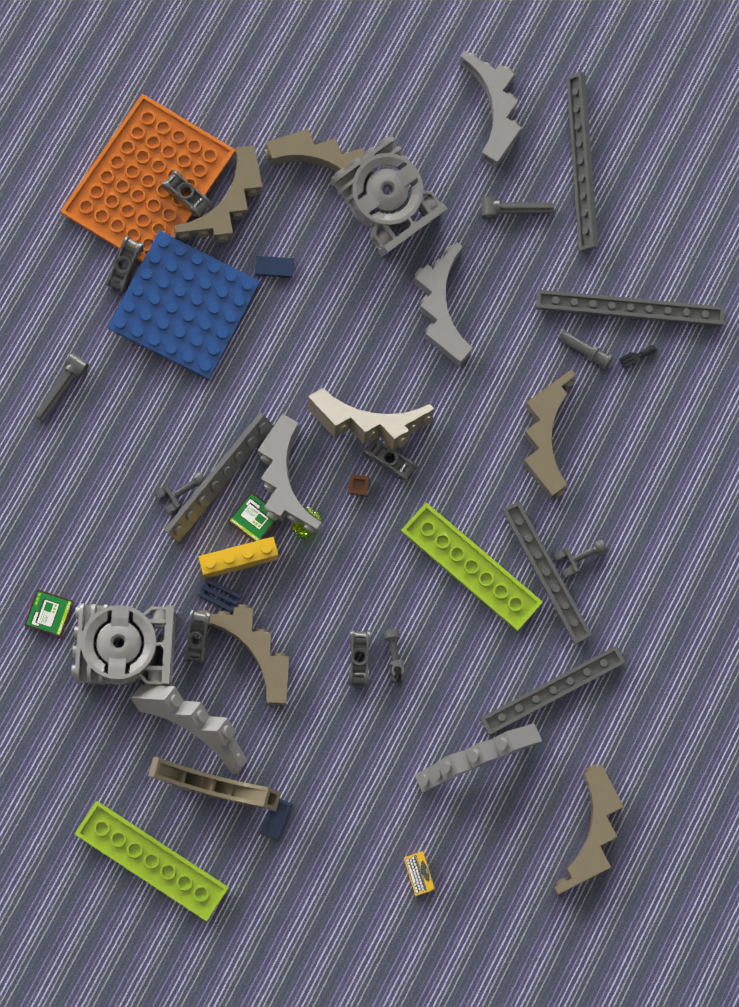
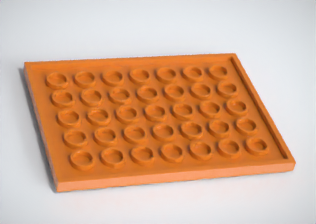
M142 94L63 206L60 213L119 250L126 236L131 237V240L138 243H144L143 253L138 260L142 263L159 230L174 237L175 225L188 223L193 216L188 208L162 187L161 182L166 181L172 175V171L176 170L194 188L206 196L234 156L236 150ZM185 192V193H183V196L187 197V196H189L191 193H190V192Z

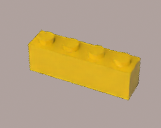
M274 537L198 556L204 579L279 560Z

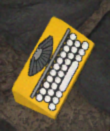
M423 851L404 857L415 896L434 891L435 888Z

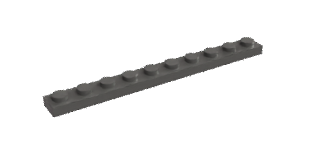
M578 72L566 77L578 246L579 251L584 253L598 248L586 76L585 73Z
M537 290L536 310L720 327L724 325L725 307Z

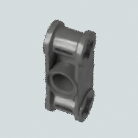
M176 170L172 171V175L166 181L161 182L162 187L188 208L197 218L202 217L201 214L208 207L211 208L213 206L204 194H201ZM185 192H190V193H191V194H190L189 196H187V197L183 196V193H185Z
M129 236L124 238L113 268L107 277L106 286H113L119 289L121 293L127 290L137 262L143 253L144 243L131 240ZM125 259L129 264L126 270L122 267V262Z
M378 438L373 440L366 450L362 451L366 458L388 470L405 483L409 481L408 478L411 473L418 468L413 461L405 458L395 450L392 451L389 446L385 445ZM390 456L393 457L395 461L393 463H387L385 459Z
M194 609L190 611L188 638L184 655L185 662L191 660L204 664L207 632L211 615L209 611L207 613L196 612ZM193 635H199L201 638L197 639Z
M351 629L349 686L353 684H365V686H368L370 630H367V632H355ZM357 653H362L365 656V660L361 663L356 662L354 656Z

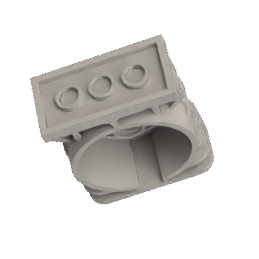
M388 136L376 145V149L372 146L361 156L362 159L357 157L349 163L346 170L342 168L331 177V185L337 188V193L342 195L345 204L349 205L355 218L363 225L371 228L370 238L379 249L378 253L381 257L448 209L444 203H440L433 192L423 190V182L418 170L407 160V155L404 156L400 151L402 148L395 144L394 137L389 138ZM380 166H392L399 169V171L384 168L374 172L366 183V195L358 200V195L363 192L365 178L373 169ZM411 184L410 199L402 210L391 214L376 212L372 216L369 214L374 209L384 212L398 209L405 202L408 196V185ZM383 186L390 188L391 193L389 195L383 193ZM418 209L423 218L416 222L410 217ZM402 225L404 231L396 237L391 229Z
M80 603V606L76 607L75 618L77 619L78 626L74 628V638H76L77 646H73V657H75L76 662L75 665H72L71 677H73L77 684L128 685L142 680L147 686H172L176 625L174 606H151L144 613L123 605L108 606L104 604V606H97L96 604L85 605ZM131 617L143 633L144 648L140 657L130 665L129 673L126 674V665L134 661L141 650V637L137 629L129 623V618ZM111 618V623L101 629L97 638L98 652L102 659L109 663L107 674L104 672L105 664L95 654L93 642L97 630ZM154 628L165 629L162 642H158ZM116 640H123V647H114ZM158 652H163L162 666H154Z

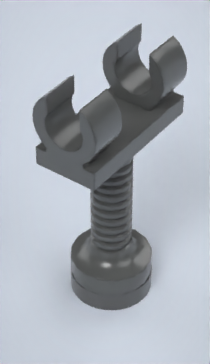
M198 471L193 475L192 481L176 491L171 492L168 486L164 485L156 490L154 494L158 500L167 494L169 495L173 503L164 508L169 516L181 509L176 500L177 497L179 498L182 494L195 488V486H200L205 479Z
M600 539L594 542V547L574 556L571 555L568 547L554 553L556 561L567 557L571 567L562 571L564 578L579 572L575 564L576 562L595 554L600 556L607 554L608 551L603 540Z
M390 629L384 632V638L390 645L392 659L390 661L391 680L395 684V675H400L402 683L404 681L403 660H399L397 640L400 639L398 629Z

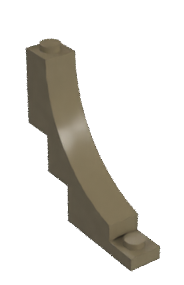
M309 129L266 142L267 149L264 150L267 160H271L272 165L286 162H307L321 165L334 172L342 168L346 170L351 161L357 157L362 159L361 156L364 154L363 148L341 154L336 138L314 145ZM372 171L365 178L363 191H365L369 177L373 174Z
M572 369L527 401L525 408L537 423L525 431V438L536 451L524 460L523 465L550 500L554 497L558 499L565 494V489L568 485L554 459L552 428L555 416L567 397L565 390L574 384L576 374Z
M593 764L585 769L586 773L582 775L590 796V827L579 855L566 869L570 879L567 880L565 877L555 882L557 886L553 890L556 896L611 868L600 846L617 838L607 816L622 809L624 806L602 764L599 766Z

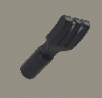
M655 345L641 350L639 353L631 352L619 359L625 369L637 363L638 359L644 358L657 350Z

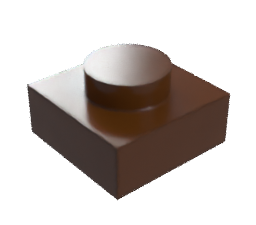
M351 474L348 494L367 497L370 477Z

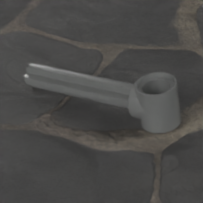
M493 196L481 198V215L486 220L496 219L499 214H552L554 212V204L552 202H500L497 197Z
M74 353L69 355L64 363L66 371L36 411V418L41 421L45 420L74 377H81L86 372L89 366L88 362Z

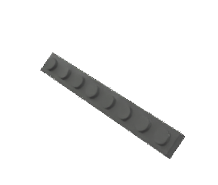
M259 413L166 526L164 531L174 541L180 542L273 428L274 425L265 415Z
M520 501L502 509V513L572 642L576 645L590 638L592 634Z
M614 646L480 718V721L490 736L626 662L617 646Z

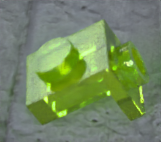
M310 507L305 509L310 515L321 522L322 518L317 511H313ZM298 522L291 525V530L303 541H306L315 533L307 532L303 525Z

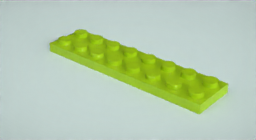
M427 502L402 528L401 533L517 632L543 603Z
M98 801L95 802L75 832L76 836L206 922L229 889V887Z

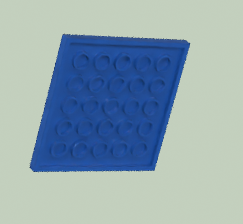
M159 230L107 329L209 380L260 281Z

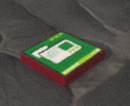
M251 491L229 518L228 523L255 542L262 540L278 519L274 521L266 515L264 507L266 502Z
M37 589L24 626L62 638L74 601Z

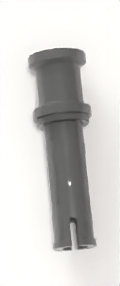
M564 329L562 330L561 336L557 339L558 341L584 354L590 362L594 361L601 365L602 369L606 370L613 358L612 354L608 355L601 351L600 347H592Z

